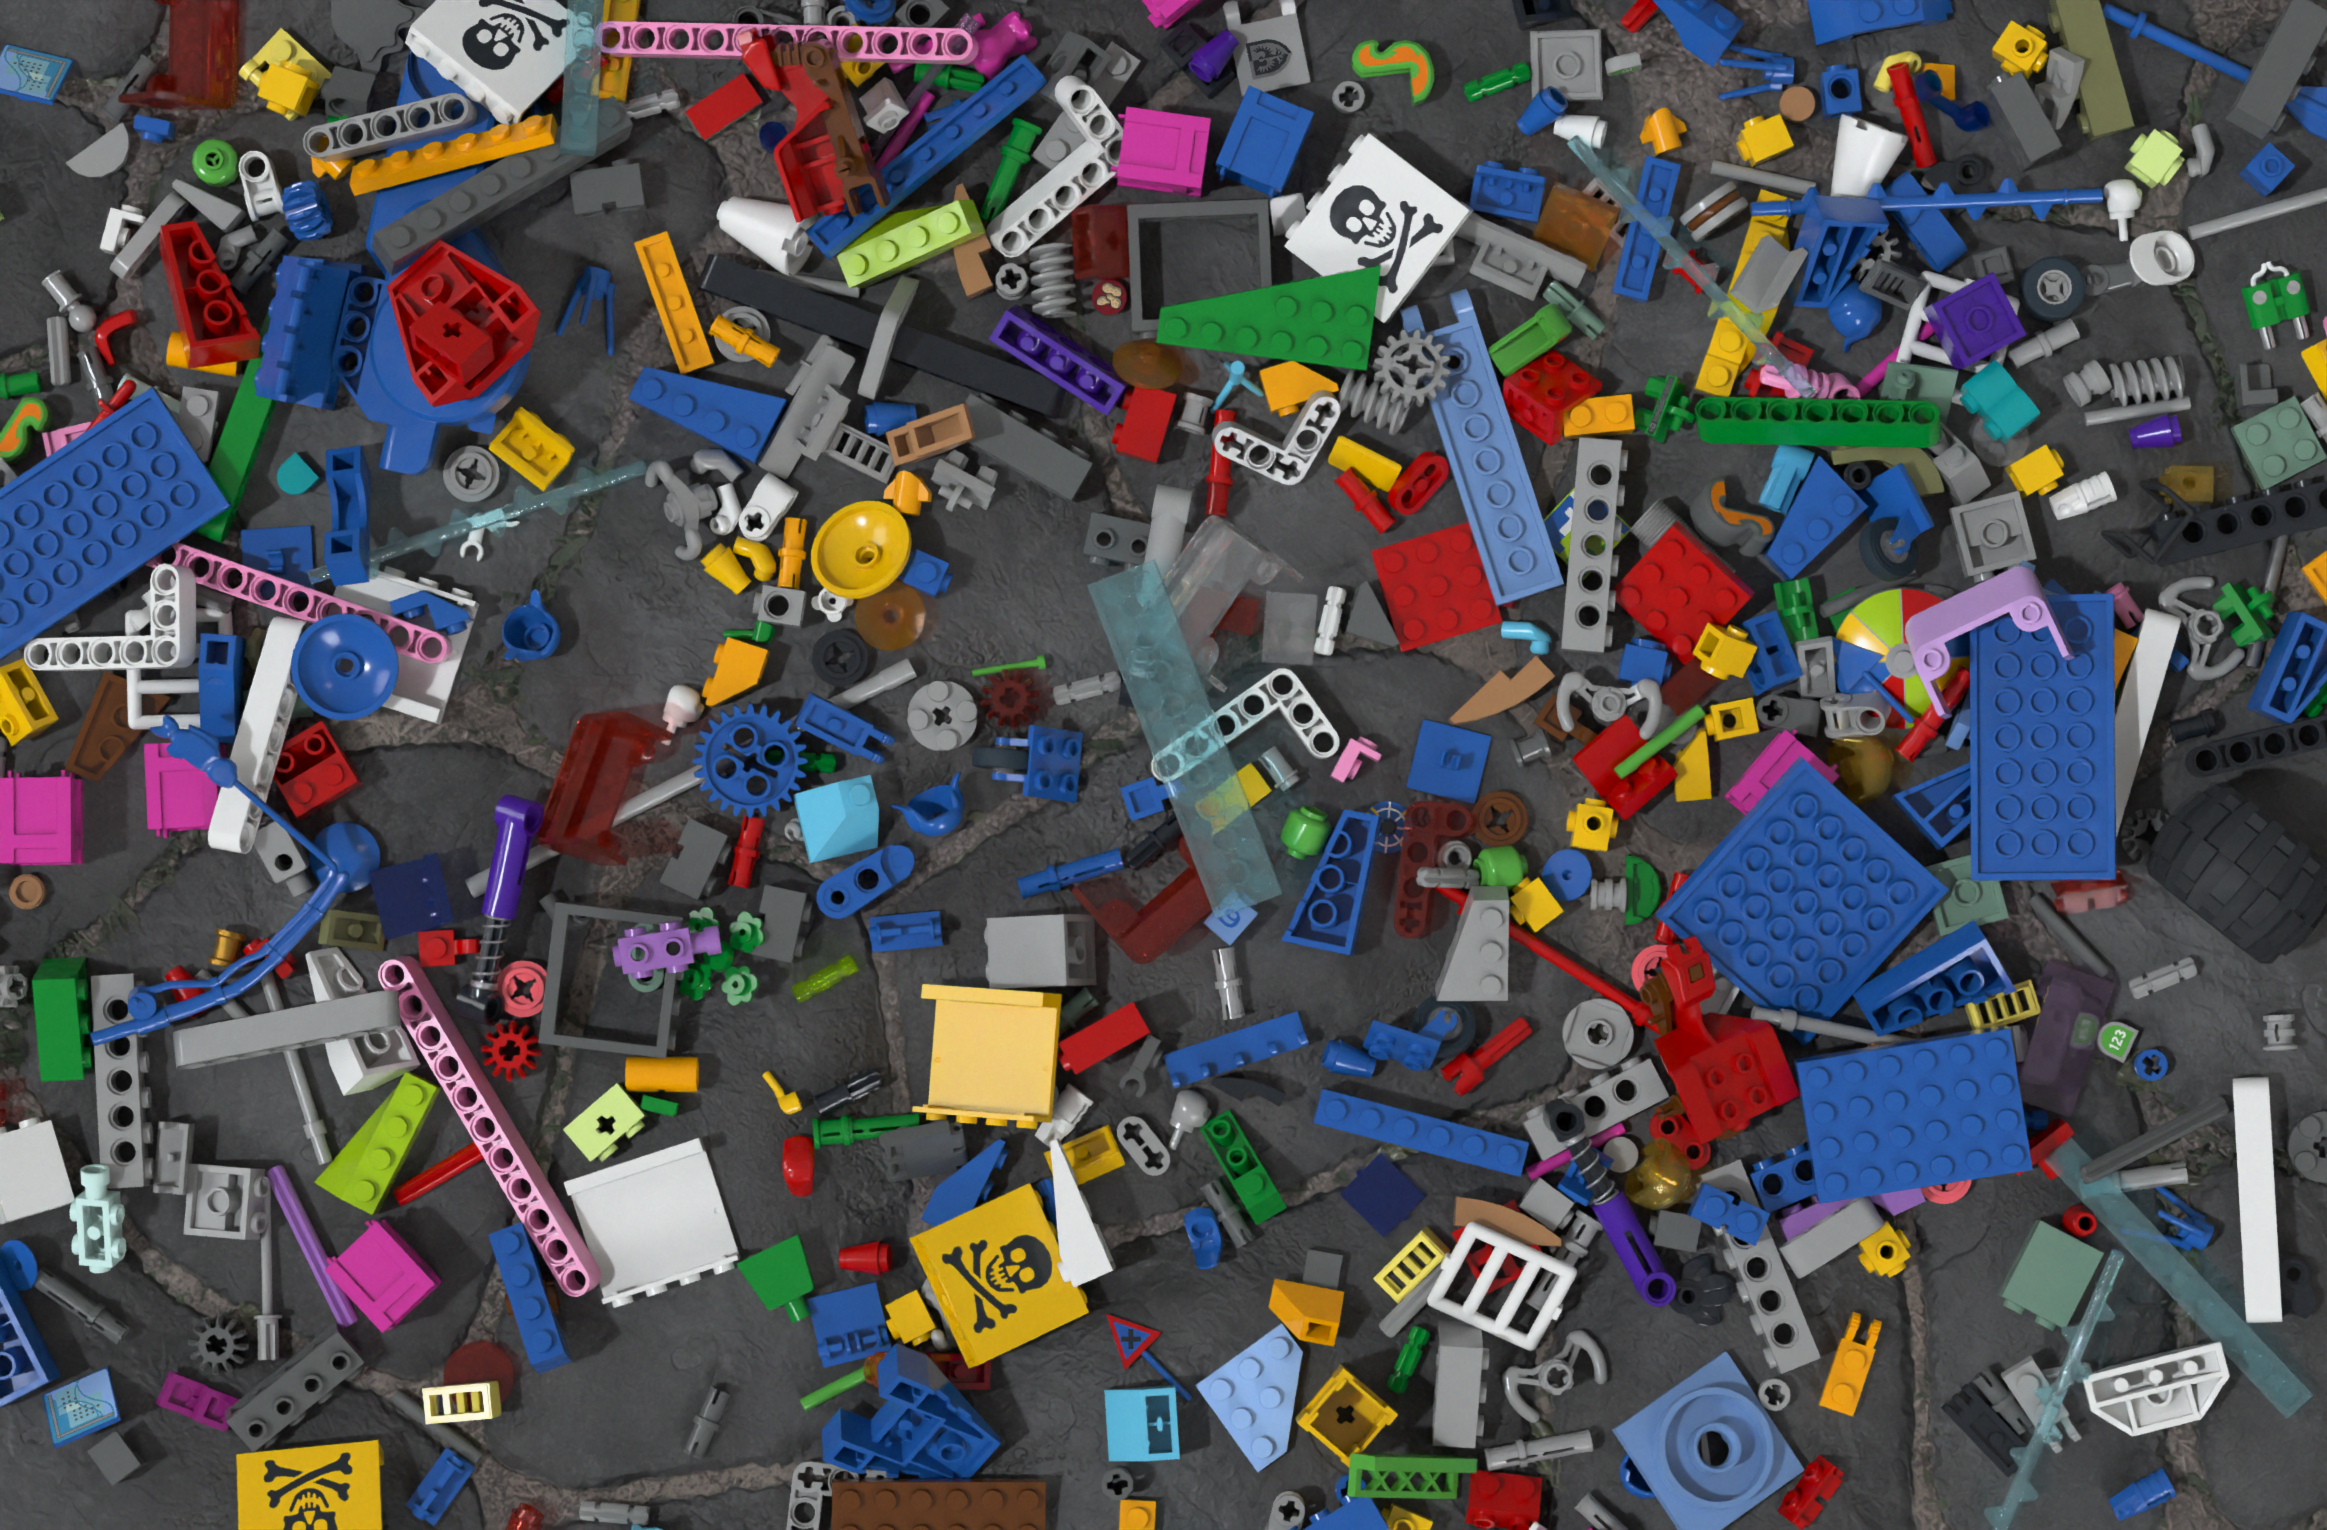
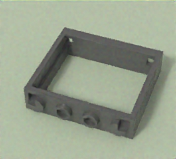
M1268 199L1127 205L1132 335H1140V340H1157L1159 319L1142 320L1138 223L1258 218L1261 287L1272 285Z
M557 900L554 909L538 1043L666 1058L668 1050H675L677 1030L670 1029L672 1015L679 1016L681 994H675L676 980H683L684 971L667 973V967L657 1045L555 1033L570 915L652 925L681 920L682 927L690 926V924H683L684 915ZM674 941L669 942L668 952L672 955L678 954L680 952V945Z

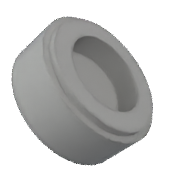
M1615 1137L1609 1140L1602 1150V1153L1614 1159L1610 1170L1615 1172L1630 1170L1638 1159L1636 1145L1625 1137Z

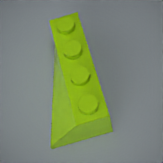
M956 200L950 204L886 214L838 252L836 256L849 288H866L986 232L974 201Z
M406 1071L398 1086L314 1183L341 1200L371 1215L378 1214L442 1087L411 1071Z

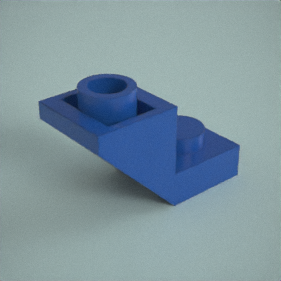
M423 590L389 602L393 615L398 618L403 616L405 621L425 615L424 609L429 607L436 630L440 633L446 631L447 636L467 630L466 624L474 621L472 614Z

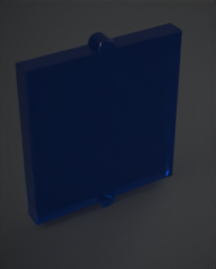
M1381 1153L1363 1171L1358 1170L1356 1172L1357 1177L1340 1193L1383 1237L1401 1220H1407V1214L1424 1197Z

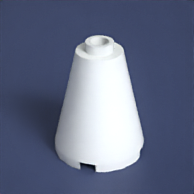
M1842 114L1839 122L1830 196L1865 198L1873 183L1881 184L1905 147L1909 137L1894 130L1891 132L1872 122Z
M736 196L731 197L728 201H723L717 212V220L720 221L719 226L723 231L782 274L788 276L789 273L796 274L811 253L813 246L807 244L809 237L805 231L819 220L818 213L804 219L802 222L796 223L790 205Z

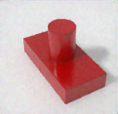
M2057 1118L2047 1125V1129L2039 1131L2028 1140L2032 1166L2037 1163L2049 1180L2058 1177L2067 1168L2054 1151L2056 1147L2075 1134L2067 1122ZM2017 1172V1173H2014V1174L2017 1175V1176H2019V1175H2021L2023 1172Z

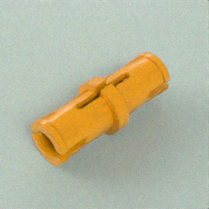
M721 314L717 316L709 331L710 335L734 347L736 353L740 355L744 353L768 368L773 366L781 351L779 347L755 335V331L751 328L745 329L738 326Z
M788 517L784 521L782 549L778 550V557L781 558L777 587L799 590L802 560H806V552L803 550L807 520L801 519L800 521V518Z

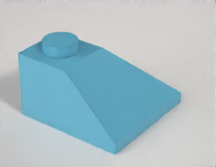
M871 775L832 783L793 795L809 863L878 848L879 807Z

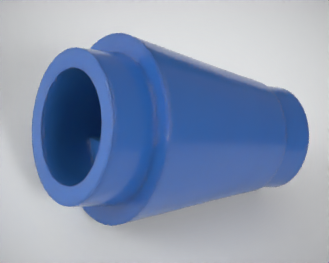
M1553 86L1540 89L1517 120V125L1525 135L1532 136L1564 116L1568 102L1564 95Z
M873 401L872 405H865L864 420L866 432L875 433L876 436L886 434L888 431L903 427L908 422L917 420L915 405Z
M1330 1039L1321 1060V1066L1328 1068L1329 1073L1365 1077L1368 1079L1372 1076L1376 1065L1375 1058L1370 1057L1341 1039L1338 1041Z

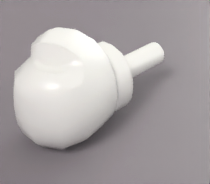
M2116 179L2108 182L2103 192L2107 199L2109 219H2118L2120 241H2128L2127 218L2135 217L2134 210L2138 209L2141 205L2142 191L2136 187L2132 180Z
M675 685L670 689L664 708L665 713L662 717L669 724L661 743L670 745L677 726L686 728L688 722H695L702 715L704 705L700 702L699 693L693 688L685 685Z

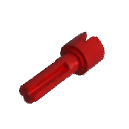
M1522 1017L1517 1018L1471 1055L1469 1053H1461L1442 1067L1440 1072L1446 1081H1451L1458 1075L1461 1077L1455 1083L1454 1092L1458 1096L1463 1097L1484 1080L1483 1071L1529 1037L1533 1031L1525 1019Z

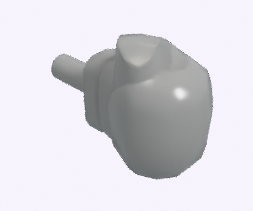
M1189 1089L1181 1090L1178 1093L1169 1122L1172 1126L1176 1127L1168 1144L1169 1148L1176 1150L1184 1131L1192 1133L1194 1127H1201L1208 1121L1211 1109L1208 1108L1206 1097L1201 1093Z

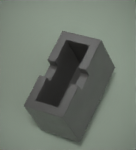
M632 159L612 161V167L598 168V164H585L578 168L576 172L569 173L574 213L578 219L606 215L605 208L611 207L619 209V213L647 210L642 167L639 163L633 164Z
M689 818L677 843L684 846L678 859L671 856L659 882L701 901L703 895L709 897L718 879L712 875L718 863L725 864L733 846L728 844L730 837Z
M765 885L759 910L760 913L766 914L763 928H761L765 934V941L762 945L755 946L750 954L793 964L795 957H802L806 937L800 936L803 922L809 923L813 902L807 901L809 894Z

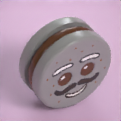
M1730 181L1722 185L1680 217L1681 223L1684 226L1687 225V229L1693 232L1691 237L1695 242L1701 241L1718 230L1748 206L1747 200L1741 197L1740 192L1736 191L1737 187L1734 182Z

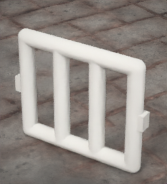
M1923 271L1920 275L1928 283L1911 306L1896 362L1910 364L1912 354L1952 366L1943 348L1917 341L1922 320L1929 322L1923 308L1926 307L1931 287L1953 293L1975 280L1966 278L1963 282L1934 272ZM2006 295L2017 315L2020 306L2019 300L2016 297ZM2008 345L1991 353L1989 362L1978 360L1963 369L1978 373L1993 360H1996L2003 366ZM1954 389L1952 403L1963 406L1960 401L1962 396L1960 390Z
M196 608V622H218V634L233 635L231 611L225 614L209 608ZM129 610L126 612L125 636H140V630L137 632L129 620L141 610ZM176 615L171 618L172 623H174ZM200 643L196 644L195 658H199ZM173 645L171 648L172 658L176 656L175 645ZM141 646L139 649L140 659H142L144 656L143 646ZM141 669L126 670L128 725L134 730L162 726L165 715H142V694L199 693V679L141 680ZM200 714L169 715L176 720L179 729H189V724L200 728Z
M1469 1222L1452 1253H1446L1440 1267L1443 1270L1427 1298V1303L1441 1312L1528 1351H1533L1538 1346L1551 1320L1558 1319L1563 1309L1561 1302L1573 1283L1577 1270L1572 1265L1479 1223ZM1477 1238L1495 1246L1464 1305H1461L1444 1296ZM1510 1253L1526 1260L1527 1263L1496 1320L1476 1311L1507 1254ZM1541 1267L1559 1275V1278L1529 1333L1525 1334L1510 1327L1509 1324Z

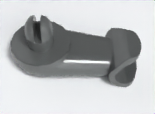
M2130 259L2126 260V263L2088 265L2080 271L2084 277L2085 294L2088 296H2099L2131 286V289L2141 288L2146 283L2136 274Z

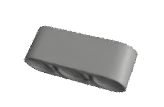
M1868 1196L1855 1198L1779 1247V1250L1799 1279L1884 1226L1885 1222Z

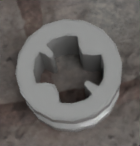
M1345 81L1339 84L1332 96L1335 108L1345 114L1355 113L1361 108L1365 99L1364 90L1358 83L1353 81ZM1345 88L1353 89L1352 94L1355 92L1358 94V100L1352 102V107L1344 106L1345 101L1341 103L1339 100V95L1344 94Z
M1766 1379L1758 1387V1400L1768 1410H1781L1790 1401V1389L1780 1379ZM1773 1384L1779 1385V1392L1783 1394L1782 1400L1780 1402L1775 1400V1404H1769V1397L1764 1394L1766 1388L1773 1389Z

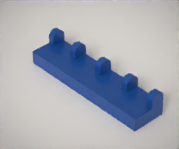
M1650 156L1645 157L1612 294L1628 297L1632 301L1639 303L1647 301L1681 164Z
M1298 1011L1164 1054L1163 1057L1175 1089L1309 1044Z

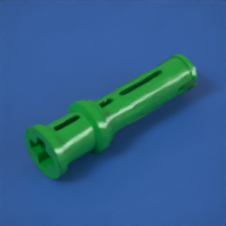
M1015 117L1012 120L1014 127L1006 145H1002L1000 149V154L1003 155V158L980 213H978L980 219L987 220L993 208L988 220L989 223L1003 212L1022 164L1026 165L1031 159L1029 152L1036 135H1041L1042 132L1041 128Z
M919 1113L851 1119V1116L842 1115L841 1119L819 1121L818 1118H812L815 1149H820L822 1145L843 1143L844 1146H850V1144H854L853 1140L879 1138L882 1133L894 1131L900 1127L920 1126Z

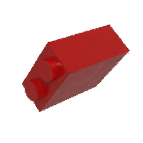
M1131 1002L1058 1043L1062 1050L1057 1052V1057L1066 1072L1073 1069L1074 1073L1078 1074L1148 1035L1150 1031L1134 1002Z

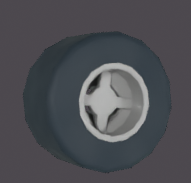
M2051 256L2041 258L2026 270L2020 279L2018 293L2021 305L2029 315L2039 321L2051 323L2065 319L2078 309L2084 299L2086 287L2083 274L2074 263L2066 258Z

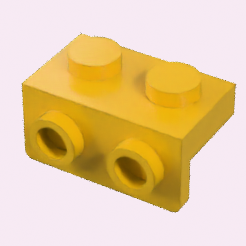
M519 407L515 411L512 420L496 436L488 448L543 492L569 465L575 448L564 435L552 431L543 424V421L537 414L527 411L523 407Z

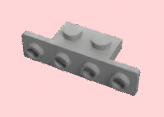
M1471 213L1455 234L1481 246L1469 273L1534 301L1545 275L1578 288L1587 269V265L1578 261L1575 257L1564 255L1546 247L1539 241L1530 240L1507 227L1496 225L1481 218L1476 213Z
M828 343L823 346L759 457L757 464L761 468L783 479H787L801 454L816 461L820 453L827 449L831 434L837 423L841 422L846 416L848 404L851 401L839 388L855 362L853 356Z

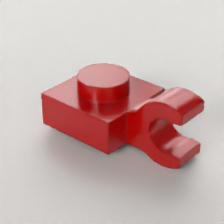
M456 930L418 932L420 967L457 965L458 954H477L481 951V944L479 943L481 939L456 940Z

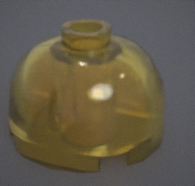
M1849 735L1834 739L1832 742L1835 743V746L1829 747L1827 752L1828 767H1832L1834 764L1838 765L1834 771L1840 776L1834 784H1839L1841 781L1846 791L1843 794L1857 806L1868 803L1882 795L1890 786L1894 766L1892 752L1871 735Z
M1662 1137L1653 1139L1640 1152L1646 1156L1641 1166L1638 1168L1634 1165L1630 1169L1626 1179L1625 1194L1630 1197V1200L1640 1206L1651 1210H1664L1675 1205L1679 1200H1684L1689 1195L1692 1188V1182H1690L1691 1164L1685 1152L1675 1144Z

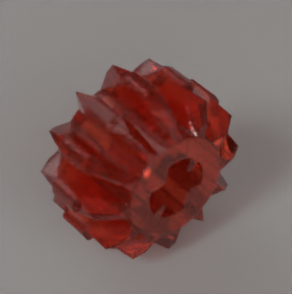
M1003 669V682L1000 683L993 674L989 677L990 681L996 686L995 689L987 686L982 687L981 691L984 694L991 695L992 699H984L980 701L981 707L994 705V708L986 714V718L991 720L998 713L1001 714L997 724L998 727L1003 728L1006 718L1011 717V726L1013 729L1018 728L1016 716L1021 715L1022 719L1029 723L1031 718L1025 712V709L1038 711L1039 706L1028 702V699L1040 697V692L1036 690L1026 692L1034 684V680L1029 678L1021 685L1020 680L1023 675L1021 670H1017L1014 680H1010L1008 669ZM1006 690H1013L1014 695L1020 694V700L1015 701V707L1007 708L1006 703L1003 705L1000 703V698L1006 696Z

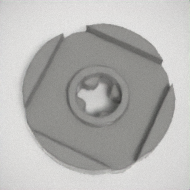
M934 681L920 688L911 699L908 707L907 722L913 736L921 745L933 751H950L962 747L973 736L977 727V708L973 697L962 686L949 681ZM945 706L950 708L949 716L952 718L951 723L943 722L940 726L936 725L934 722L937 717L933 714L936 708L943 710Z
M1598 998L1581 1002L1568 1013L1563 1023L1562 1038L1565 1050L1575 1062L1590 1069H1604L1614 1066L1626 1057L1633 1043L1634 1031L1629 1017L1621 1006L1610 1000ZM1597 1023L1603 1025V1032L1607 1033L1608 1036L1606 1040H1599L1598 1044L1592 1043V1036L1588 1035L1589 1028H1596Z

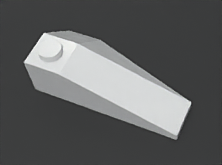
M338 947L311 951L305 955L316 1003L368 993L362 986L363 978ZM402 1027L392 1031L325 1043L329 1064L343 1096L373 1090L404 1075L406 1071H412L420 1066L411 1042Z
M1059 1138L1050 1141L1059 1255L1062 1259L1061 1262L1057 1263L1064 1282L1071 1281L1073 1287H1076L1113 1271L1116 1265L1098 1224H1093L1090 1206L1083 1192L1078 1189L1076 1175Z

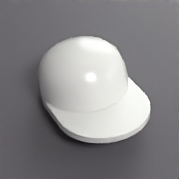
M2173 231L2143 234L2137 237L2130 247L2131 265L2136 274L2148 284L2156 286L2173 285L2186 279L2193 271L2195 263L2193 250L2180 234Z

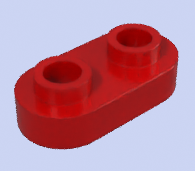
M1426 451L1420 454L1391 486L1388 493L1390 506L1403 515L1416 513L1446 480L1449 473V465L1446 459L1433 451Z
M1661 1112L1655 1113L1651 1117L1649 1122L1650 1135L1678 1164L1690 1170H1696L1706 1165L1711 1154L1708 1142L1702 1145L1698 1144L1692 1126L1681 1115L1675 1113L1663 1121L1657 1117V1114ZM1666 1120H1670L1674 1124V1130L1670 1134H1665L1661 1130V1125ZM1691 1145L1699 1148V1155L1695 1159L1687 1156V1148Z

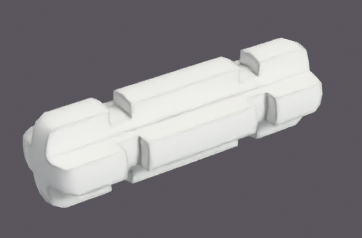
M1336 586L1328 588L1326 601L1328 602L1327 605H1324L1318 629L1320 636L1316 638L1314 652L1329 656L1333 653L1335 644L1333 637L1337 636L1343 610L1341 609V604L1344 605L1347 593L1343 588Z

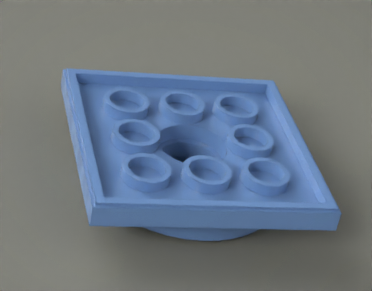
M1727 1351L1716 1356L1612 1429L1677 1530H1722L1805 1470ZM1708 1431L1721 1434L1722 1439L1728 1444V1456L1719 1466L1705 1463L1699 1455V1440Z

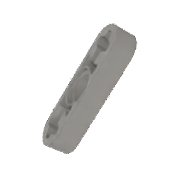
M176 191L166 196L116 256L110 266V270L123 281L129 279L159 244L160 226L175 224L186 211L189 202Z

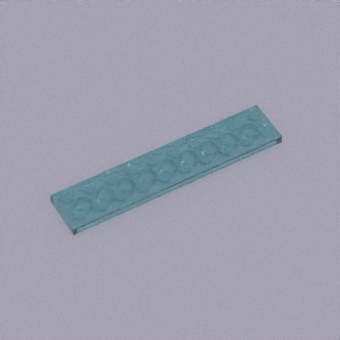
M1156 560L1148 561L1087 585L1215 918H1220L1283 894L1284 892Z

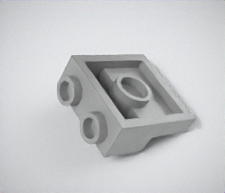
M2019 491L1949 509L1958 543L1956 547L1965 579L1973 577L1975 583L1983 582L1995 577L1994 571L2005 568L2009 570L2019 567L2022 560L2032 562L2037 559Z
M189 1163L183 1234L260 1240V1233H263L267 1227V1216L262 1212L263 1198L268 1195L270 1190V1181L265 1176V1169Z

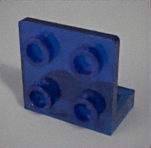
M437 852L424 855L422 859L369 872L385 939L389 940L455 924Z

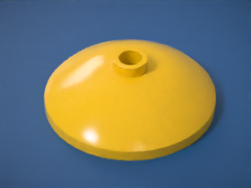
M860 501L845 506L834 513L822 525L814 539L811 550V565L815 577L827 591L842 598L859 599L882 591L900 575L909 559L912 544L909 526L895 508L883 502Z

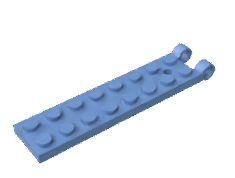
M1463 289L1449 294L1454 314L1458 320L1456 324L1426 333L1417 305L1400 309L1399 313L1408 337H1413L1415 330H1420V339L1423 340L1431 334L1433 335L1431 344L1434 347L1441 343L1444 346L1440 356H1456L1460 360V365L1456 369H1451L1447 365L1443 367L1451 371L1448 379H1441L1446 383V387L1443 392L1434 389L1437 397L1433 402L1429 399L1428 401L1497 607L1563 586L1564 582L1467 289ZM1422 351L1427 360L1432 361L1428 354ZM1429 380V382L1422 381L1424 387L1430 384L1432 380Z

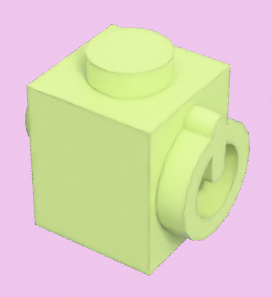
M2154 129L2148 136L2141 133L2129 149L2134 155L2124 168L2150 188H2153L2158 183L2165 186L2185 160L2180 156L2183 150L2177 146L2179 142L2173 135L2164 130L2158 132Z

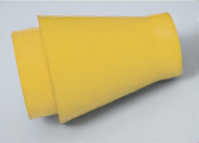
M721 542L700 560L705 566L703 570L731 589L735 595L740 593L751 582L729 546L726 548Z

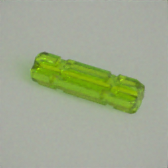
M846 955L837 960L838 964H830L809 976V980L806 982L802 980L793 985L791 989L797 1001L804 1002L813 997V993L816 992L818 994L842 980L841 977H849L856 973L858 966L853 957Z

